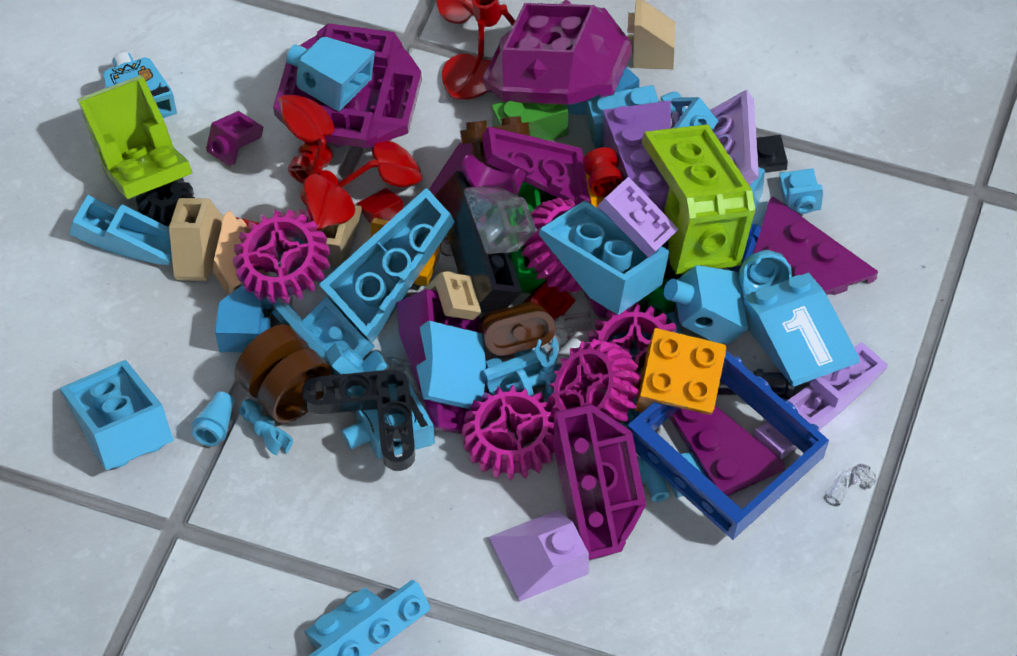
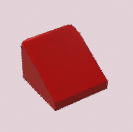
M387 188L356 203V205L361 206V213L370 225L374 218L390 221L404 208L401 198Z
M545 281L530 293L523 303L534 302L539 304L553 318L556 325L576 300L567 291L560 293L557 286L547 288V282Z

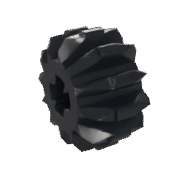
M180 178L139 194L136 197L137 207H139L138 212L168 227L170 226L178 199L195 198L193 196V188L189 182H184V179Z

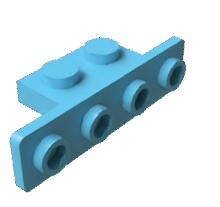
M327 296L304 320L290 304L284 303L280 297L273 305L275 307L272 311L273 315L282 324L291 325L308 343L309 349L315 350L329 365L330 362L325 352L334 343L344 351L350 347L362 359L375 347L341 308ZM332 367L334 375H339L340 373ZM352 386L346 391V395L350 398L353 395L360 398L365 394L366 389L361 392L357 387Z
M411 580L385 600H382L365 587L359 592L351 594L345 602L330 613L321 616L315 624L304 631L309 642L317 648L309 656L371 655L430 611V605L419 583Z

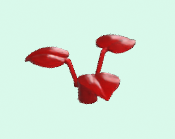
M436 0L438 11L446 21L462 24L473 15L478 24L477 56L464 53L450 58L442 70L443 85L449 96L454 99L469 100L480 97L488 92L485 89L482 78L491 60L483 59L485 27L496 25L501 15L512 26L515 19L508 12L507 5H500L499 0Z
M283 95L277 99L280 104L282 119L288 130L302 141L310 143L318 141V149L313 166L308 172L309 176L304 180L303 189L300 192V198L307 207L311 221L314 220L316 225L318 224L316 231L346 223L354 216L355 205L351 196L343 187L371 168L378 167L380 178L384 182L396 187H411L423 179L421 169L414 158L402 146L392 141L376 143L372 148V155L375 160L367 162L340 182H338L337 177L331 171L323 170L319 172V165L326 146L325 137L330 136L334 132V124L331 117L322 106L306 97Z

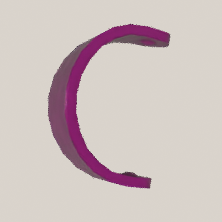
M467 154L462 162L463 173L467 181L483 196L500 203H510L517 198L526 176L522 169L517 168L513 174L506 173L482 163L471 154Z

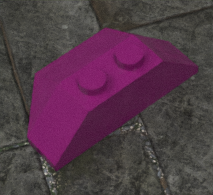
M592 404L554 412L553 446L567 517L574 523L589 553V560L622 552L626 540L646 507L633 434L629 429Z

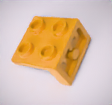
M655 328L648 344L642 380L639 386L640 395H637L635 404L637 408L634 411L643 412L653 402L711 415L717 398L726 345Z

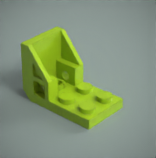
M142 75L77 99L106 176L126 199L193 174L189 161L174 148L164 119Z
M706 124L645 131L642 145L669 185L664 208L665 215L679 229L668 239L670 266L675 274L686 273L697 265L718 269L741 266L755 213L753 192L710 126Z

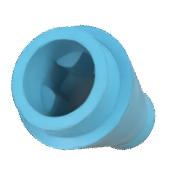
M216 392L213 399L192 422V434L199 443L206 446H216L219 442L225 440L231 411L235 404V400L231 395L225 392Z

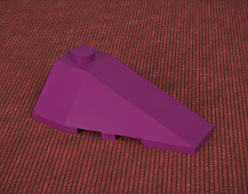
M429 289L422 290L397 302L400 338L421 395L422 391L416 366L425 361L426 357L419 327L427 321H433L478 332L480 321L479 315L474 320L445 316L438 292ZM423 399L434 429L462 434V427L465 424L464 416L469 409Z

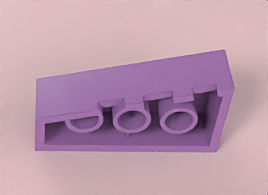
M671 100L603 110V145L617 152L619 159L617 169H620L624 180L629 177L665 214L664 208L669 185L642 145V138L645 131L671 129Z

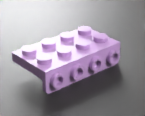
M746 89L712 108L710 111L719 121L712 131L750 186L754 180L759 178L754 98ZM678 111L672 113L671 128L675 126L681 117Z

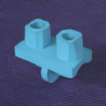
M534 348L516 352L515 358L505 362L497 357L485 361L486 369L483 372L488 394L492 396L495 395L497 386L503 392H509L512 384L516 392H522L526 388L528 395L534 396L533 388L545 384L540 375V370L543 369L541 361L538 360Z

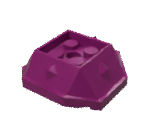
M564 0L559 4L524 3L511 30L500 38V43L482 79L485 89L490 93L493 92L504 102L570 105L587 101L597 95L600 97L614 95L631 56L632 47L629 38L605 8H599L595 5L571 4L568 0Z
M328 23L317 31L316 36L299 45L309 50L320 38L328 37L375 52L372 79L340 111L329 107L299 89L296 85L298 67L288 64L286 61L273 106L274 116L284 125L280 104L277 99L283 95H298L315 101L327 111L333 121L334 132L330 136L325 137L326 143H331L337 148L344 145L373 148L378 142L391 141L394 138L409 133L422 82V72L413 58L403 48L402 42L395 32Z

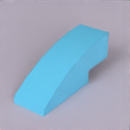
M87 195L72 221L69 235L91 245L150 263L169 265L172 261L169 227L123 204L120 205L119 209H116Z

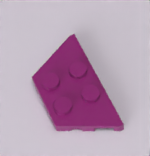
M774 196L770 198L754 253L770 250L782 254L791 265L792 277L810 273L825 291L826 295H836L847 291L849 285L864 280L867 284H870L877 279L878 271Z

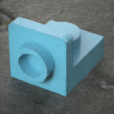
M814 168L779 173V185L786 206L800 214L821 210L823 188L821 184H817Z
M336 343L325 352L330 365L340 374L380 371L387 367L385 360L377 350H374L364 361L350 347L344 351ZM355 385L361 392L365 390L364 387Z

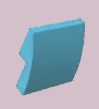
M427 321L420 326L426 360L416 367L423 399L471 409L473 400L482 402L485 388L483 370L486 369L482 333L433 321Z

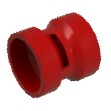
M303 141L298 149L299 155L293 157L288 166L290 175L301 184L309 176L308 172L313 166L318 149V141L313 143ZM327 144L319 165V172L323 171V168L328 167L334 157L333 151Z
M607 147L597 148L584 156L583 165L585 172L590 176L588 184L593 195L607 197L624 181L620 169H617L619 159L614 149Z

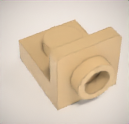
M442 271L423 289L438 292L445 316L474 320L481 313L471 276L456 274L451 271Z

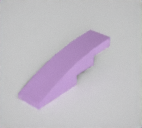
M861 342L854 347L859 356L860 363L811 380L809 386L788 399L804 419L810 424L819 426L818 431L840 414L887 369L888 364L864 343ZM765 422L755 430L754 438L781 460L797 449L793 443L769 422Z

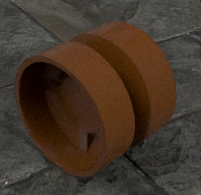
M285 324L271 327L258 335L242 352L234 370L235 379L252 397L257 398L259 404L279 423L295 421L309 412L304 406L302 387L306 381L318 376L334 375L332 367L315 350L309 349L308 343L291 326ZM317 391L315 400H321L323 398V391Z

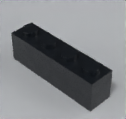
M456 171L435 194V197L455 221L448 231L447 237L458 274L471 276L481 309L480 314L508 308L522 293L494 201L476 191L469 184L462 171Z

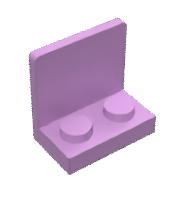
M629 177L598 205V209L605 212L648 258L679 230Z

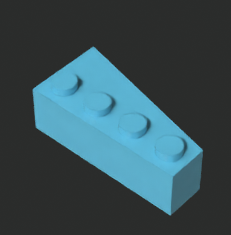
M425 188L319 285L373 343L397 308V302L404 298L455 221L445 207Z

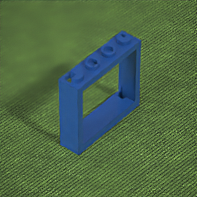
M726 351L720 380L804 453L743 509L655 432L661 424L680 408L653 402L627 425V429L633 434L636 454L729 538L734 540L824 458L829 439L818 431L819 426L810 424L804 419L790 401L781 399L773 392L765 379L755 376L744 366L738 356L734 358Z

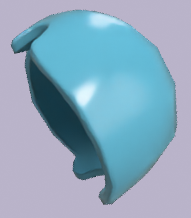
M762 250L748 256L739 269V284L743 295L755 292L762 287H769L792 278L791 265L782 254L770 250Z

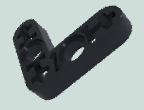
M380 370L318 376L305 382L302 387L303 402L305 408L313 414L378 409L380 444L384 464L393 471H403L412 466L416 454L409 381L403 372L399 370ZM390 384H396L397 401L390 402ZM355 385L366 389L365 394L360 398H350L346 395V391ZM339 388L340 399H335V389ZM317 391H323V399L315 400ZM394 413L401 414L406 418L402 425L396 427L388 425L385 420ZM401 438L402 456L395 457L394 439Z

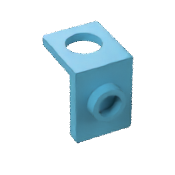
M682 97L671 100V104L681 115L673 128L708 124L713 130L719 122L700 97Z

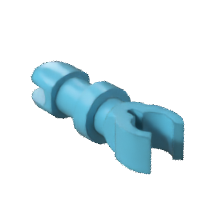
M555 337L551 342L553 351L550 352L549 357L547 352L542 350V341L540 339L535 349L536 356L543 366V369L540 370V375L546 384L544 392L546 402H549L548 398L554 393L549 384L555 382L557 377L553 371L560 370L561 368L557 366L559 344Z
M243 400L242 406L239 407V413L246 421L254 425L253 430L259 437H264L267 449L276 456L280 447L284 449V452L288 453L293 444L291 436L280 428L275 427V421L270 416H264L261 412L262 408L254 400Z

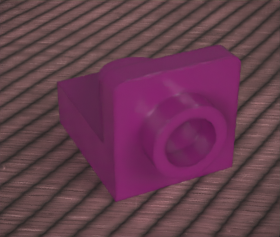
M238 110L211 123L206 151L226 165L232 166L236 163L239 148L260 139L264 127Z

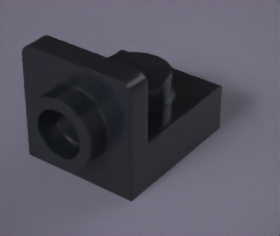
M781 134L756 138L758 167L765 169V173L787 170L788 161Z

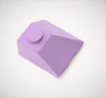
M559 510L489 537V541L519 602L589 574V553L574 523Z

